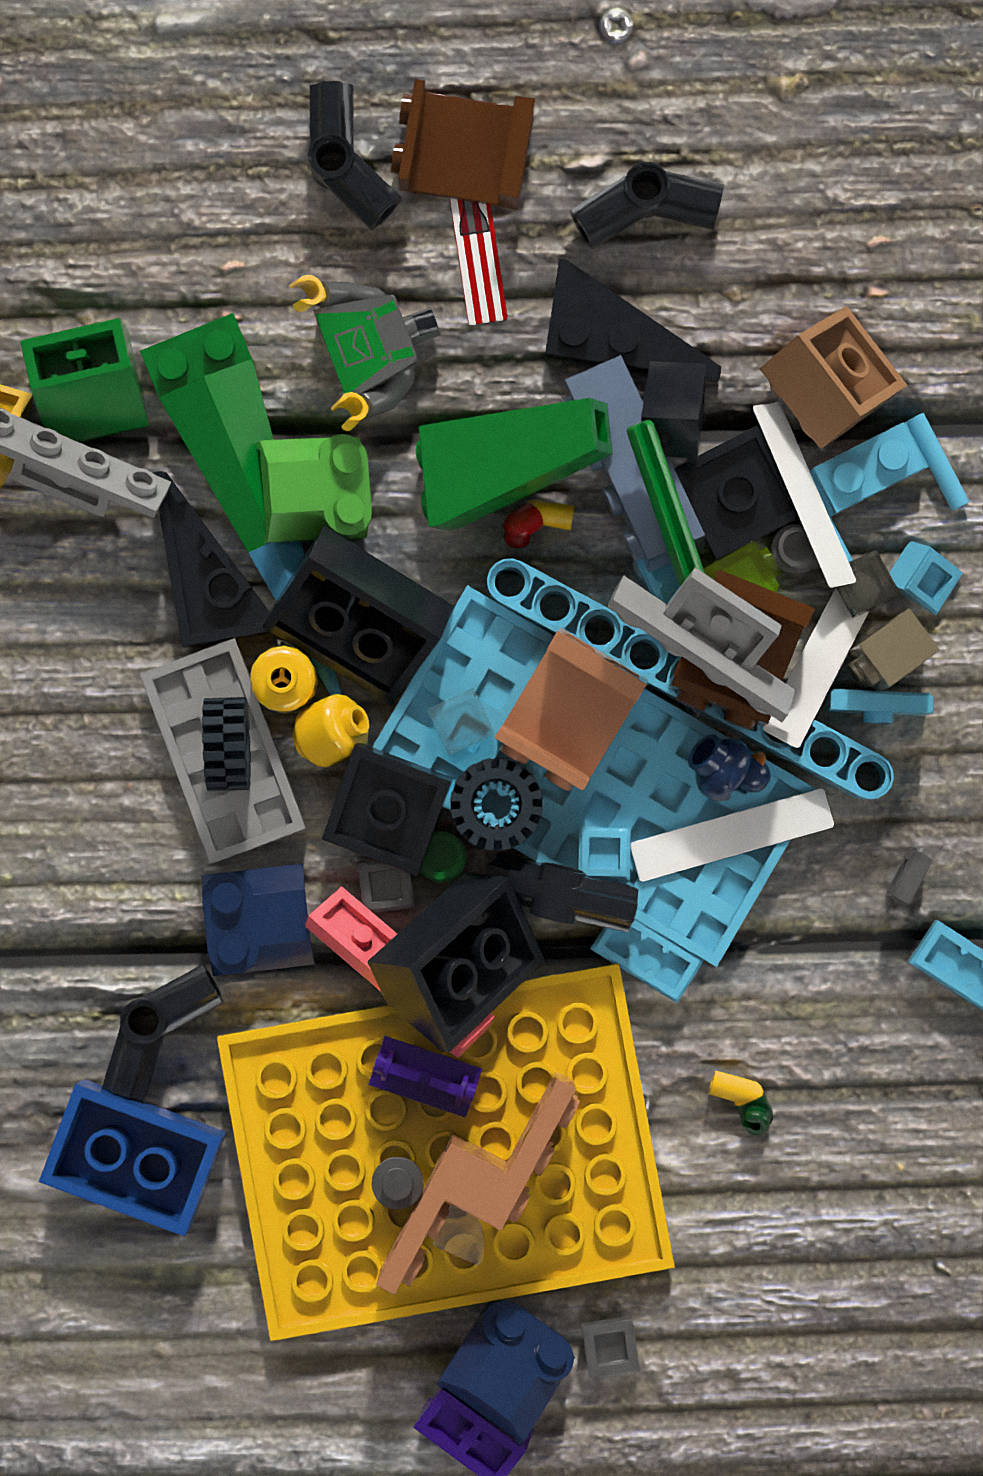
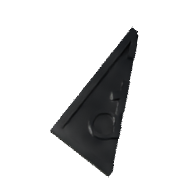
M559 259L545 351L546 358L600 365L621 355L628 370L649 372L650 361L706 364L705 381L719 382L721 366L568 260Z
M152 472L154 475L171 481L170 488L159 508V515L182 647L188 648L228 641L234 638L240 639L271 633L262 627L270 613L182 492L167 472Z

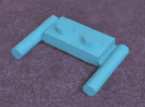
M924 413L810 470L849 564L853 562V559L831 516L929 467L951 511L970 503Z

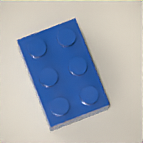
M83 1079L76 1083L39 1182L185 1237L192 1228L227 1132L148 1102L114 1094L102 1089V1085Z

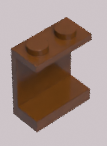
M415 79L413 94H403L399 124L407 125L404 144L395 143L391 163V173L399 174L400 190L518 210L535 112V98L515 95L513 106L426 92L425 80Z
M718 569L712 578L713 580L782 625L778 637L756 663L782 681L802 631L808 627L815 608ZM680 657L668 688L678 692L676 701L700 711H704L707 704L726 711L723 720L750 731L753 730L755 723L761 726L769 723L771 715L756 711L744 697L726 685L714 683L705 675L702 669L684 657Z

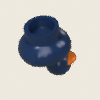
M707 735L696 743L688 757V765L695 771L698 789L703 795L714 801L729 800L731 792H734L738 787L749 793L760 792L768 785L771 778L770 769L765 763V754L763 752L752 754L746 743L736 738L721 740L716 735Z

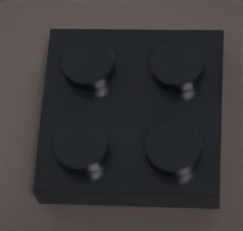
M760 425L698 455L697 463L685 462L674 468L705 533V543L715 562L800 519Z
M356 743L322 840L417 876L424 862L453 777L366 744Z

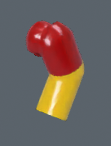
M538 499L529 500L506 517L503 523V529L505 530L504 541L510 547L520 549L529 545L531 534L535 533L542 526L571 530L575 506Z

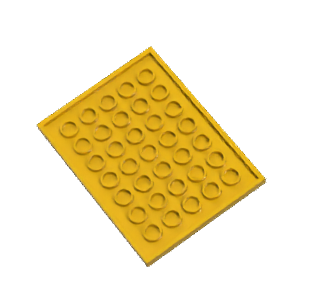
M609 964L526 979L491 1012L494 1016L491 1026L459 1058L451 1052L440 1051L389 1005L217 1036L270 1341L675 1268L619 964ZM384 1036L482 1068L466 1118L368 1085ZM556 1071L573 1080L576 1087L574 1095L578 1096L577 1100L580 1103L566 1129L558 1125L556 1126L550 1138V1141L554 1142L553 1147H555V1150L542 1175L539 1176L534 1172L530 1175L525 1185L530 1188L528 1192L530 1197L517 1222L515 1223L507 1219L502 1230H499L444 1201L450 1204L448 1210L450 1212L436 1239L434 1240L426 1235L420 1248L426 1251L423 1257L425 1259L411 1286L409 1287L401 1282L395 1295L377 1286L376 1282L379 1271L415 1205L414 1203L404 1209H391L382 1205L376 1199L372 1190V1177L378 1165L391 1157L407 1158L413 1161L421 1170L424 1188L452 1133L508 1161L554 1072Z

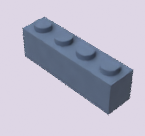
M620 355L565 379L567 397L561 399V402L593 398L608 404L613 455L590 465V468L593 472L599 469L602 470L609 485L602 488L606 503L614 517L622 514L629 528L628 532L623 533V538L634 562L643 559L648 572H651L671 563L627 435V428L641 422L643 401ZM665 457L696 549L699 551L705 548V533L669 457Z

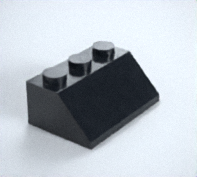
M323 526L299 562L262 627L392 706L440 641L454 605L331 529Z
M466 872L371 957L367 963L386 1003L440 1051L449 1053L524 982L545 959L509 877Z

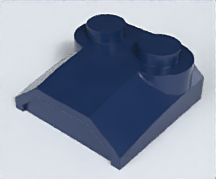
M304 863L201 875L207 949L213 976L315 964L310 930L305 927L308 910Z
M489 1301L483 1307L436 1385L441 1389L444 1387L514 1437V1441L521 1445L561 1381L572 1370L575 1357L571 1346L565 1338L521 1306L510 1301Z

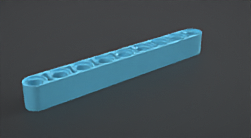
M513 558L503 559L495 563L490 569L487 577V588L490 598L555 636L560 628L564 629L648 679L649 681L646 686L692 711L698 712L705 716V718H709L712 722L859 800L877 799L885 795L892 787L894 773L888 760L816 720H813L800 747L795 748L785 742L777 743L772 741L763 730L764 726L755 723L753 730L750 731L723 720L725 714L721 709L707 704L705 710L700 711L676 701L678 692L668 688L680 657L666 651L660 641L640 628L627 625L611 609L522 561ZM505 571L517 572L524 580V588L516 596H504L495 587L496 578ZM549 595L561 596L566 600L569 612L565 618L559 621L548 620L540 611L541 601ZM593 619L606 620L613 629L612 640L605 645L592 644L585 636V626ZM637 643H647L654 647L658 658L656 665L646 670L634 666L630 660L632 646ZM816 739L828 740L835 749L834 761L828 767L818 766L810 756L811 745ZM862 763L872 764L877 768L880 775L878 786L870 792L861 789L855 780L856 770Z

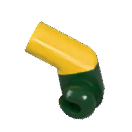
M715 1070L708 1094L733 1101L741 1118L743 1129L748 1134L758 1136L767 1132L773 1121V1110L762 1086L755 1081Z

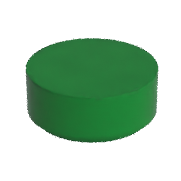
M434 832L420 870L421 873L428 879L436 882H447L456 878L466 865L467 853L464 844L458 837L449 832Z

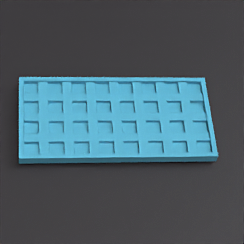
M467 585L451 612L440 641L415 673L375 741L373 748L453 777L443 806L450 811L451 792L455 782L469 766L488 758H505L519 763L500 750L503 743L494 737L507 719L554 636ZM644 689L583 791L576 786H573L571 791H566L553 784L544 777L547 769L532 760H529L527 765L521 764L537 780L543 797V810L535 831L527 840L513 848L538 863L548 862L578 869L579 827L631 828V844L638 840L817 789L765 760L770 769L771 778L768 785L762 791L749 793L738 787L734 792H731V798L727 801H714L708 798L697 787L695 771L688 765L689 754L696 743L707 735H716L721 740L730 738ZM491 790L486 793L481 802L484 814L493 813L496 820L506 817L512 807L510 797H500L497 790ZM790 840L644 882L639 879L630 848V880H601L636 887L639 892L638 906L634 919L717 967Z

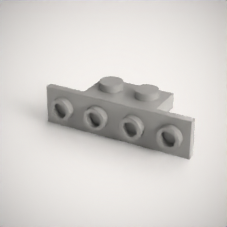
M0 408V454L15 459L9 478L101 517H104L111 501L151 518L155 517L170 488L171 481Z
M697 568L693 569L667 604L623 575L607 607L615 611L624 623L631 627L642 629L660 641L666 651L675 656L684 657L702 669L711 681L718 685H726L744 697L756 711L762 714H769L781 723L788 716L795 690L756 664L778 637L782 625Z

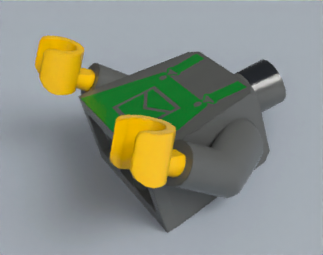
M312 275L302 276L289 285L290 288H301L307 296V299L299 300L293 304L295 311L303 312L314 305L320 307L313 311L344 393L331 407V410L335 411L338 408H344L351 414V418L341 426L342 429L350 431L362 419H368L394 409L415 382V372L420 369L419 360L413 345L441 335L431 307L402 317L395 296L385 295L379 288L350 282H320L318 278Z

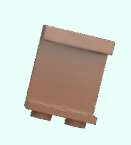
M560 628L494 738L503 743L500 750L511 759L523 765H527L528 761L532 760L546 768L547 771L544 777L558 787L571 791L573 786H576L583 791L649 680Z

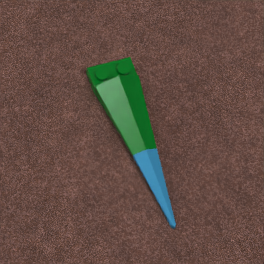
M231 313L140 350V353L161 403L277 601L303 558L304 552L301 542L264 543L266 526L260 450H257V442L274 440L252 356L235 315ZM308 655L330 695L341 694L336 672Z

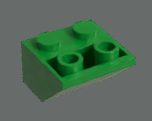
M121 318L20 340L31 392L44 428L52 429L60 435L81 443L150 427L129 331Z

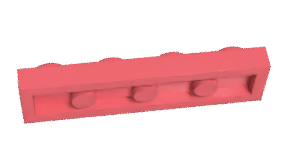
M341 886L308 916L305 927L381 992L367 961L394 938L397 933ZM490 1013L450 1052L459 1058L491 1026L494 1016Z

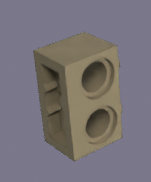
M909 608L850 649L847 655L852 662L847 665V668L855 681L864 690L871 686L873 691H882L894 685L939 652L940 649Z

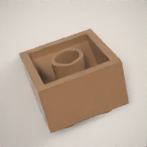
M847 306L798 334L759 368L769 381L773 392L783 399L799 420L802 430L816 442L820 449L846 433L908 386Z

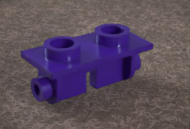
M384 1036L368 1085L466 1118L482 1068Z

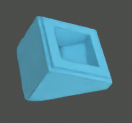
M911 541L906 545L885 578V583L925 610L937 615L963 572L930 546Z

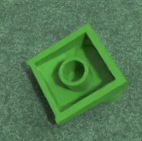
M339 434L330 438L263 440L257 442V450H260L266 526L264 543L313 542L323 526H326L348 541L367 538L372 515L367 452L359 437Z

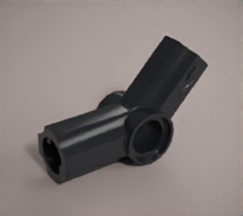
M321 81L320 83L310 85V147L308 158L313 177L320 186L329 189L372 231L387 220L402 201V198L354 152L353 84H346L340 81ZM327 153H340L346 158V161L337 171H325L319 166L321 158Z
M641 162L634 165L627 172L626 176L570 209V215L577 230L591 249L596 248L641 219L653 216L714 230L724 184L668 172L653 162ZM642 180L650 181L658 188L659 194L654 199L642 200L633 193L632 186Z
M498 852L496 858L487 864L485 875L509 877L520 905L529 907V913L537 917L566 924H574L576 920L629 932L630 926L634 922L639 892L636 887L588 877L585 872L575 868L548 862L538 863L510 853Z
M204 964L141 998L131 1001L124 1007L120 1015V1029L102 1089L127 1098L142 1101L146 1099L164 1036L224 1003L216 982ZM140 1006H148L157 1013L159 1019L158 1027L152 1034H144L135 1027L133 1021L134 1013Z

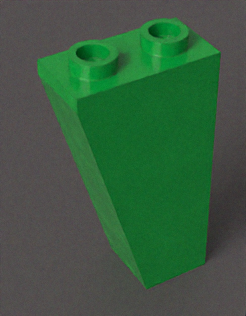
M584 398L419 426L420 440L416 444V458L420 468L423 470L425 490L421 494L422 512L428 520L429 527L447 531L457 530L613 455L608 404L593 398Z

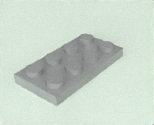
M235 638L140 673L210 864H215L307 829L262 706L251 690L250 674ZM246 697L251 740L250 789L207 791L204 777L202 743L203 700L205 698Z

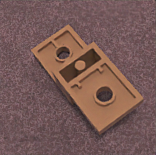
M556 1071L554 1072L508 1161L452 1133L420 1197L413 1206L379 1271L376 1282L377 1286L395 1295L401 1282L409 1287L411 1286L425 1259L423 1257L426 1251L420 1248L426 1235L434 1240L436 1239L450 1212L448 1211L450 1204L444 1201L499 1230H502L507 1219L515 1223L517 1222L530 1197V1194H528L530 1188L525 1186L532 1172L539 1176L542 1175L555 1150V1147H553L554 1142L550 1141V1138L556 1126L558 1125L566 1129L580 1103L577 1100L578 1096L574 1095L576 1087L573 1080Z

